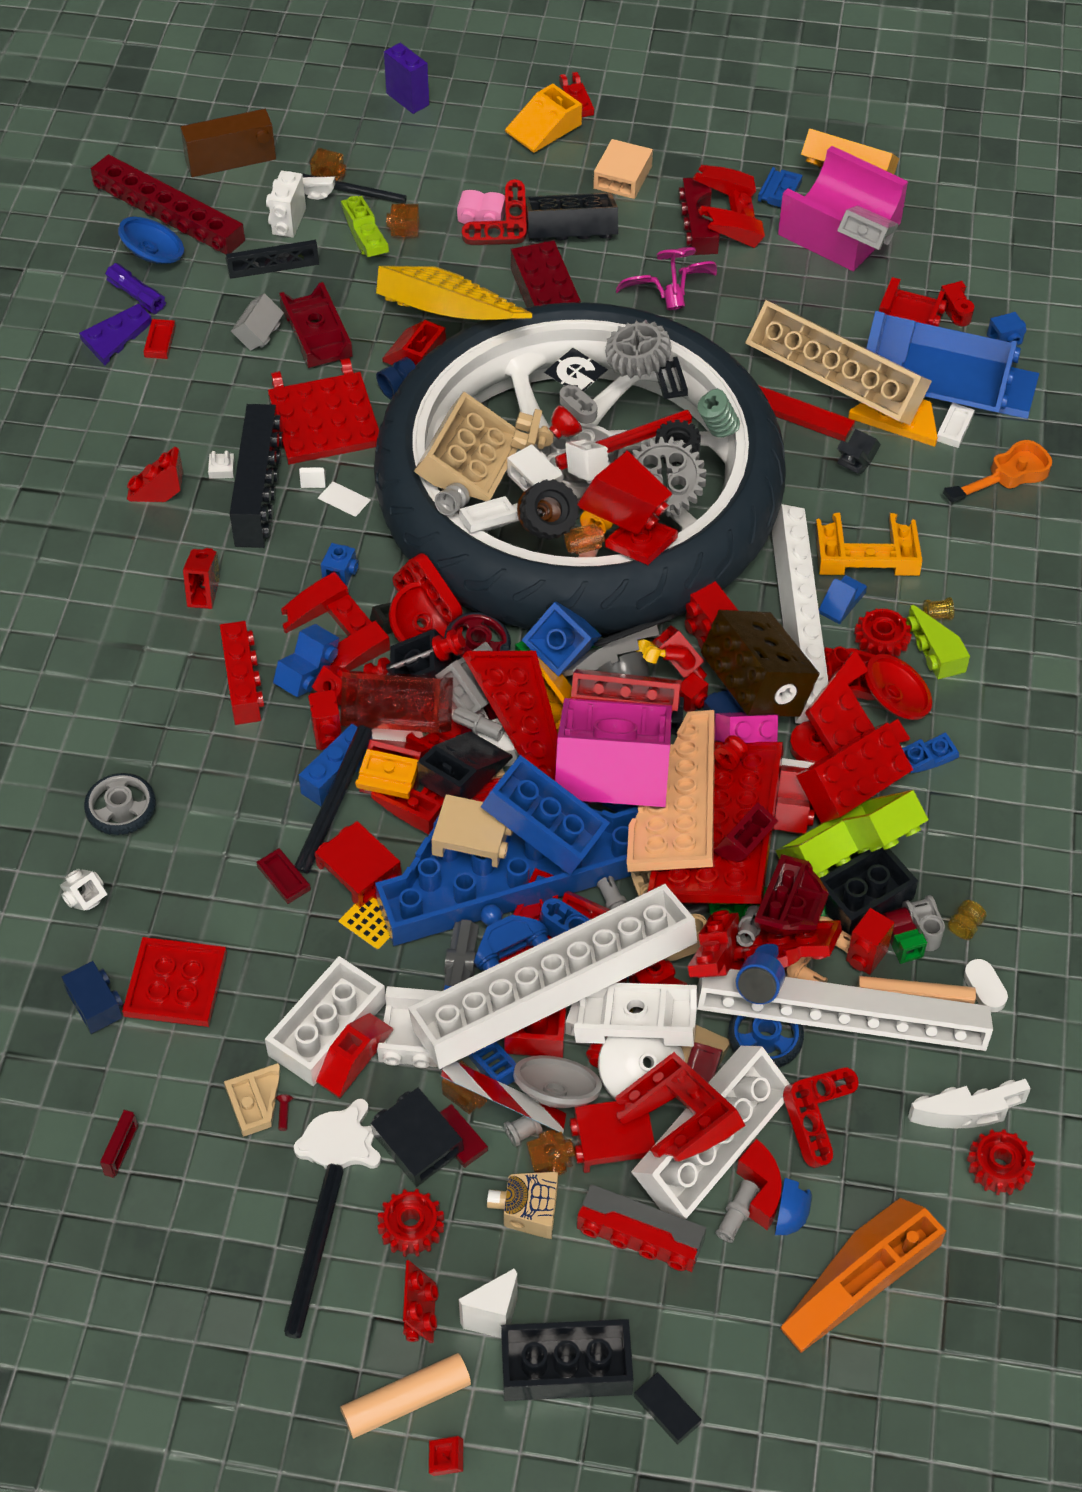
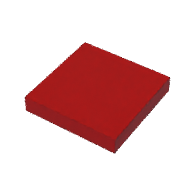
M657 522L651 530L648 531L645 528L637 535L619 527L605 540V547L649 565L678 538V530Z

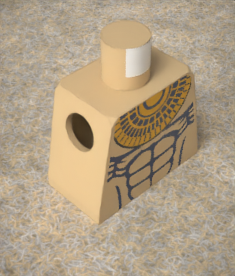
M558 1172L509 1175L507 1191L489 1189L487 1208L504 1210V1226L507 1228L552 1239L558 1189Z

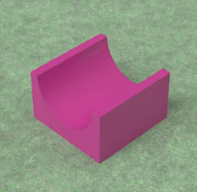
M831 146L827 150L823 167L816 182L805 196L788 188L783 192L778 235L854 272L876 248L837 231L846 209L860 206L899 225L902 220L908 181Z
M564 698L557 739L555 781L581 801L666 807L672 706Z

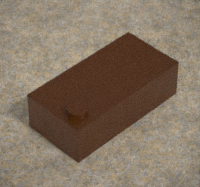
M266 108L180 126L185 161L191 177L276 160L273 127Z

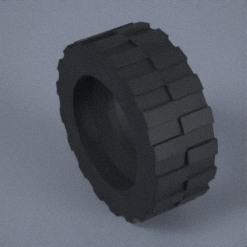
M546 479L536 483L525 492L526 494L522 497V502L519 505V516L524 523L523 526L529 530L530 534L536 535L540 539L546 538V540L561 537L574 527L575 521L579 517L578 510L580 507L577 505V496L574 495L573 490L567 487L565 483L554 479L550 481ZM545 497L554 498L561 506V515L554 522H547L538 514V503Z

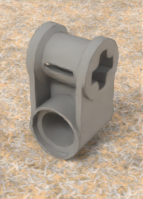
M928 895L923 900L915 902L903 901L902 908L906 907L908 909L913 924H915L920 934L923 933L927 941L925 950L934 951L938 949L941 945L945 924L933 896Z

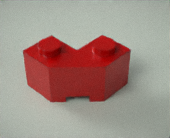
M781 766L775 818L778 822L773 827L774 830L804 834L807 832V826H813L815 811L810 810V801L796 777L798 773L806 768Z

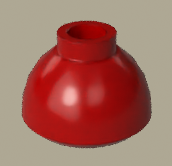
M558 405L552 414L549 430L557 439H560L561 437L578 435L582 432V426L564 406Z

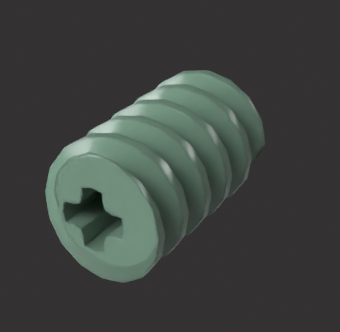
M718 388L712 389L701 397L697 405L698 412L713 436L726 437L739 430V418L723 390Z

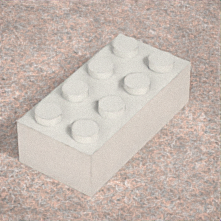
M339 956L265 1038L268 1056L314 1087L330 1046L349 1023L368 1013L375 1016L386 1004L385 986Z

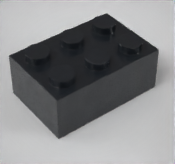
M883 847L873 852L868 850L820 878L829 892L826 902V914L832 920H840L842 930L849 935H852V931L870 908L880 914L896 910L902 906L903 901L914 899L918 880L891 849L884 850Z

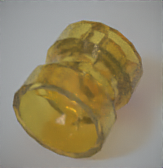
M964 900L958 907V914L952 916L948 926L956 936L970 940L977 932V926L981 925L986 919L987 914L978 903Z

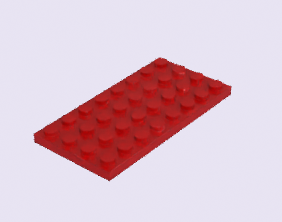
M715 742V749L720 745H724V742ZM783 742L746 743L749 753L744 759H740L739 765L733 770L725 769L715 759L713 850L757 802L770 814L775 815L784 751ZM772 829L742 861L727 860L713 851V867L652 870L647 892L666 884L681 903L761 904Z

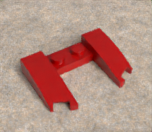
M701 165L698 170L702 173L697 172L693 180L727 194L731 210L701 206L698 209L700 215H705L713 220L708 225V228L755 248L765 237L763 223L755 218L751 197L756 192L754 176L725 167Z
M335 572L315 582L281 608L282 615L287 614L288 622L283 623L285 633L326 612L332 616L348 637L338 643V654L330 666H339L351 671L390 650L389 636L376 620L372 622L349 595L348 587Z
M428 724V735L418 738L411 732L406 736V742L427 747L430 750L434 745L454 738L456 735ZM426 787L421 792L411 788L409 799L371 792V798L396 817L428 835L434 827L433 824L440 814L445 799Z
M675 1052L615 1097L618 1104H625V1110L617 1113V1117L622 1124L659 1108L675 1097L694 1114V1116L650 1149L652 1154L659 1158L662 1155L673 1156L675 1161H682L710 1149L746 1126L737 1109Z

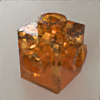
M392 204L391 213H387L386 217L387 227H391V236L418 237L419 204Z
M556 1130L545 1131L539 1134L538 1139L527 1142L535 1173L558 1172V1175L567 1172L566 1168L573 1166L571 1157L576 1156L571 1138L566 1139L562 1132L557 1133Z

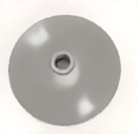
M545 1055L527 1057L515 1065L513 1072L515 1082L525 1094L537 1102L553 1108H572L586 1105L599 1097L602 1088V1082L595 1072L578 1062L561 1057Z

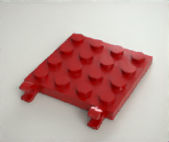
M350 358L340 359L342 365V375L289 386L283 385L280 371L271 373L273 389L268 390V396L271 405H276L277 415H281L282 424L279 432L284 434L283 448L288 465L376 447L379 428L361 372L353 373Z

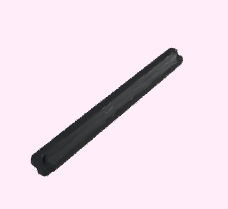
M359 725L295 863V868L299 872L308 874L316 859L315 851H317L327 835L372 736V731L367 726Z
M329 1164L325 1172L284 1329L285 1336L289 1338L299 1339L302 1336L343 1176V1167L338 1164Z

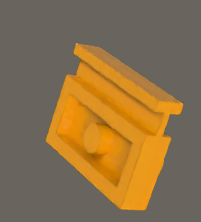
M367 749L359 771L358 780L356 779L355 782L356 787L409 799L411 788H413L418 773V760Z

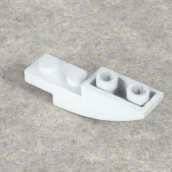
M1026 1079L1016 1082L1015 1080H1009L991 1090L987 1088L978 1090L972 1096L967 1086L957 1089L956 1087H950L939 1095L917 1098L911 1104L908 1118L910 1122L938 1128L958 1129L991 1125L1004 1121L1009 1107L1025 1103L1031 1088Z

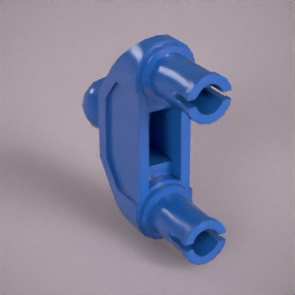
M495 904L486 905L481 910L480 917L482 922L488 926L476 953L474 964L478 969L485 971L499 964V960L527 946L535 947L549 940L547 937L548 929L545 924L536 919L517 915H510L502 919L503 914L500 907Z

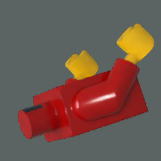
M672 625L652 642L645 639L638 640L639 650L635 652H642L643 658L647 662L657 664L658 658L661 656L683 678L689 676L692 672L703 680L706 678L707 673L700 666L704 660L682 633Z

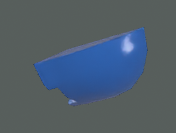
M784 1179L775 1235H789L797 1232L807 1221L812 1194L809 1189L806 1191L799 1189V1182Z

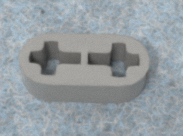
M566 385L561 388L559 392L560 405L564 406L577 421L589 424L596 420L598 407L594 400L577 386Z

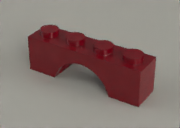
M683 178L682 187L678 189L679 201H683L681 202V216H685L683 217V230L687 231L685 234L686 246L696 249L693 255L718 254L719 233L708 228L710 222L713 221L704 218L698 211L701 206L711 207V187L693 180V178Z

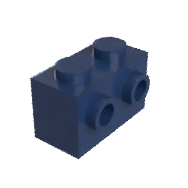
M91 961L62 976L66 992L90 1034L122 1018L119 1007L123 1005V1002L116 990L110 991L108 985L111 983L103 968L98 970L95 963Z

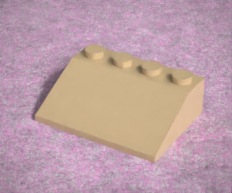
M463 392L449 409L414 472L432 485L446 489L452 483H460L467 488L470 497L489 501L507 470V457L515 454L518 448L511 446L514 432L518 429L466 392Z

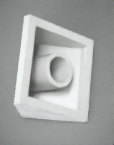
M515 1269L459 1299L460 1324L463 1329L501 1338V1325L511 1324L518 1299L517 1272Z

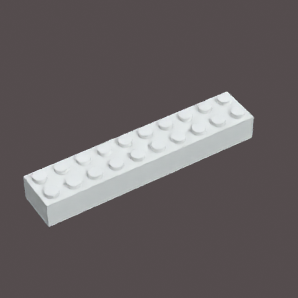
M663 884L408 1007L413 1031L437 1067L441 1069L697 943L695 918L667 885Z

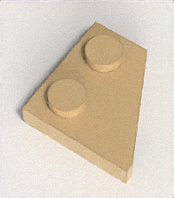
M278 1063L224 1081L227 1095L243 1137L272 1127L280 1077V1066Z

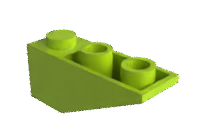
M911 605L908 617H906V625H911L910 632H913L919 651H923L929 670H933L937 680L965 673L970 655L961 638L915 605Z

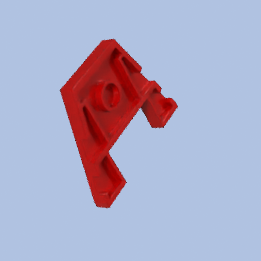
M857 651L847 656L846 661L837 669L827 686L821 690L805 711L829 753L837 750L865 731L874 728L848 685L869 671ZM899 719L889 723L899 743H904L910 739Z

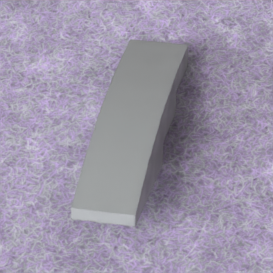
M658 626L650 627L605 645L595 646L566 670L563 675H573L576 669L593 671L609 661L612 664L617 662L618 654L639 650L638 639L659 635Z

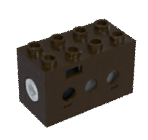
M718 610L700 652L747 716L776 714L778 716L800 717L820 675L771 612Z

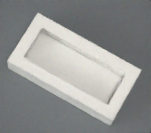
M952 403L938 431L937 441L959 448L972 421L975 410Z
M506 496L461 508L459 509V518L468 531L472 533L514 521L517 518V511Z

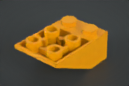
M552 83L533 96L508 125L505 132L535 153L582 125V103Z

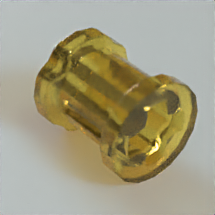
M951 597L941 601L931 602L929 599L924 600L923 611L934 619L947 618V620H951L954 618L953 600Z

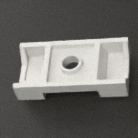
M614 983L579 1001L578 1021L574 1023L576 1043L605 1044L606 1036L664 1038V1046L694 1047L698 1005L697 985ZM633 1007H640L643 1009V1011H641L640 1013L629 1012V1010Z

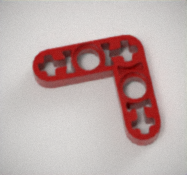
M513 179L507 182L505 186L506 221L467 222L462 227V239L468 245L519 244L526 239V198L523 182ZM514 187L518 190L517 200H513L512 190ZM513 207H518L522 210V213L519 216H513L509 211ZM492 228H497L500 231V235L494 238L488 235V231ZM504 228H507V237H504ZM481 229H484V237H481ZM514 229H519V236L514 235ZM469 230H474V237H470Z
M420 553L411 558L393 576V584L397 591H400L410 583L418 581L440 615L447 622H452L462 616L460 603L425 554Z
M848 1067L793 1082L787 1085L783 1091L784 1102L803 1159L812 1168L825 1166L833 1159V1149L818 1104L849 1095L857 1090L859 1084L858 1077ZM845 1079L846 1085L836 1087L835 1081ZM818 1081L822 1082L825 1086L826 1093L824 1096L820 1095L817 1091L816 1085ZM800 1092L801 1098H797L795 1093ZM806 1107L805 1111H800V1108ZM805 1116L812 1121L813 1129L811 1132L804 1127L803 1120ZM816 1137V1140L810 1141V1138ZM819 1150L821 1156H816L815 1151Z

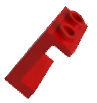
M892 277L880 304L879 312L939 327L941 321L939 314H944L947 301L944 300L945 291H940L938 298L934 299L899 290L901 279Z
M358 821L344 827L336 837L329 842H324L315 851L317 867L320 870L325 867L351 892L352 902L359 908L376 896V882L402 875L401 861Z
M617 1101L575 1107V1116L570 1118V1129L572 1137L577 1136L579 1145L574 1146L577 1164L582 1163L583 1172L589 1173L590 1166L643 1158L655 1145L649 1113L622 1124L617 1117V1113L625 1110V1104H618Z

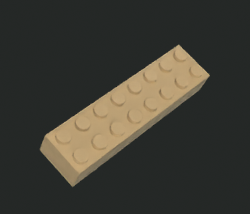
M765 300L745 342L747 345L908 425L911 424L932 382L873 351Z

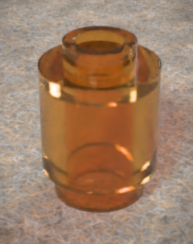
M595 523L570 529V532L564 534L565 544L569 553L581 554L600 549L602 543L605 542L602 528L597 527Z

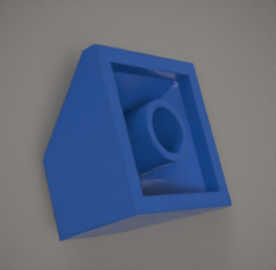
M554 602L524 636L522 641L532 651H536L537 656L557 676H560L581 659L593 644L598 641L601 635L585 619L558 602Z

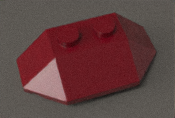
M781 854L755 916L754 923L757 929L783 936L816 930L829 892L813 871L809 861Z

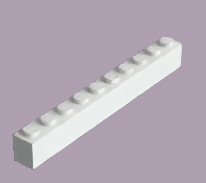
M781 504L771 532L783 628L820 673L801 716L795 717V723L801 724L810 721L805 711L829 682L805 508Z
M729 969L728 974L724 976L699 978L697 987V1010L982 1051L987 1050L993 1031L990 1006L791 977H785L777 997L772 1002L754 1004L744 999L739 993L736 986V977L740 970Z

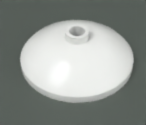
M607 1036L605 1044H602L598 1058V1069L602 1084L615 1099L618 1094L673 1052L685 1061L681 1046H664V1038ZM645 1057L651 1060L650 1068H646L643 1065Z

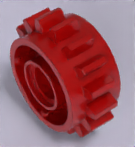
M877 608L870 612L867 611L865 617H859L858 624L855 626V642L860 643L859 649L874 655L888 654L899 657L901 650L906 651L908 644H910L912 636L910 633L911 625H906L907 619L890 609Z
M991 1129L987 1136L981 1133L977 1142H972L971 1152L967 1156V1161L971 1163L968 1172L974 1173V1182L984 1186L985 1191H994L996 1195H999L1000 1192H1007L1008 1195H1012L1015 1188L1021 1191L1024 1188L1025 1182H1030L1033 1175L1031 1172H1033L1035 1163L1031 1161L1034 1153L1033 1151H1028L1026 1147L1027 1141L1019 1139L1018 1134L1007 1133L1005 1129H1002L1001 1132H995ZM995 1159H1001L1007 1165L998 1164Z
M403 1189L399 1195L393 1193L389 1203L383 1202L382 1208L384 1212L378 1213V1222H380L377 1225L378 1233L383 1234L382 1243L384 1245L391 1244V1252L394 1253L398 1250L403 1252L404 1257L408 1254H415L417 1257L424 1250L430 1252L433 1242H440V1235L438 1233L444 1232V1223H442L444 1221V1212L438 1211L440 1209L439 1201L432 1202L430 1193L423 1195L419 1193V1189H415L414 1192H407L406 1189ZM409 1219H415L418 1221V1223L414 1226H407L404 1224V1222Z

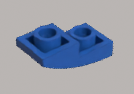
M946 732L925 743L920 739L902 748L913 768V771L910 773L929 770L959 758V752Z

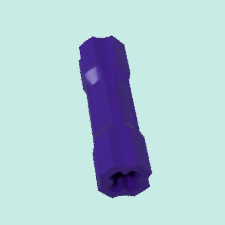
M114 263L108 267L105 273L107 281L127 292L151 313L157 314L163 310L166 304L165 296L135 278L122 265Z

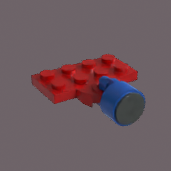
M819 921L816 930L788 936L771 934L761 930L755 937L753 945L749 947L741 946L737 942L733 961H739L744 958V963L736 977V986L741 996L754 1004L772 1002L777 997L785 981V967L796 963L801 957L823 959L831 955L842 932L841 921Z

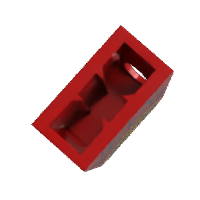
M204 548L203 550L193 549L183 568L187 607L212 609L220 577L217 552L211 548ZM202 581H203L202 586H205L204 589H202V588L199 587V584H200Z

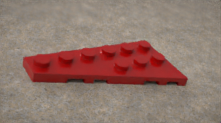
M466 651L462 655L518 754L555 781L558 733L537 652Z

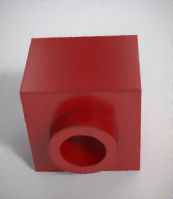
M693 672L681 684L680 697H684L683 710L685 712L702 708L704 701L708 697L709 684Z

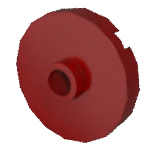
M810 721L801 723L792 731L790 751L797 760L816 763L830 754Z

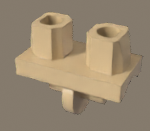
M535 409L533 416L519 412L515 428L527 433L515 430L511 442L512 447L522 450L531 444L533 446L536 444L539 449H544V447L550 446L553 443L554 435L548 430L549 428L547 426L539 428L542 410Z

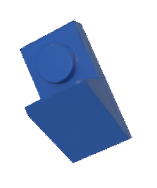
M847 575L841 581L835 578L819 608V614L841 624L864 596L867 586Z

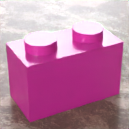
M745 712L715 713V740L724 742L728 736L734 735L741 738L745 743L777 742L778 715L747 716Z

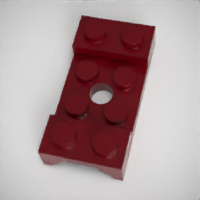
M324 282L318 283L311 295L296 299L291 298L284 292L279 293L282 311L287 322L290 321L308 368L353 357L351 340ZM318 320L319 322L313 323L311 321Z

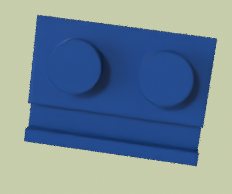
M772 167L758 194V201L765 200L767 204L781 207L783 192L787 188L797 192L802 183L803 175L786 170H781V172L775 171L776 168Z

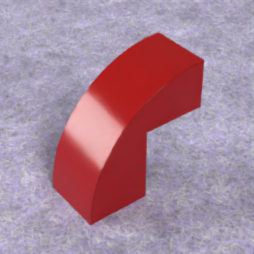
M755 1139L738 1160L736 1173L745 1180L755 1183L760 1188V1192L750 1203L749 1218L768 1231L777 1214L782 1182L780 1171L773 1155L763 1143Z

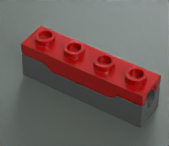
M592 1184L577 1216V1229H580L586 1236L591 1238L601 1237L610 1241L617 1248L635 1250L646 1259L661 1260L678 1271H693L706 1234V1227Z

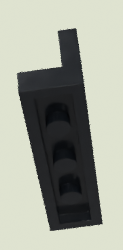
M316 240L229 253L225 257L230 279L319 265Z

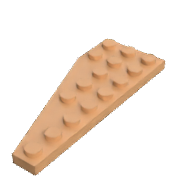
M714 710L687 712L677 731V738L674 744L670 745L666 807L639 805L636 817L632 818L629 823L628 872L713 867Z

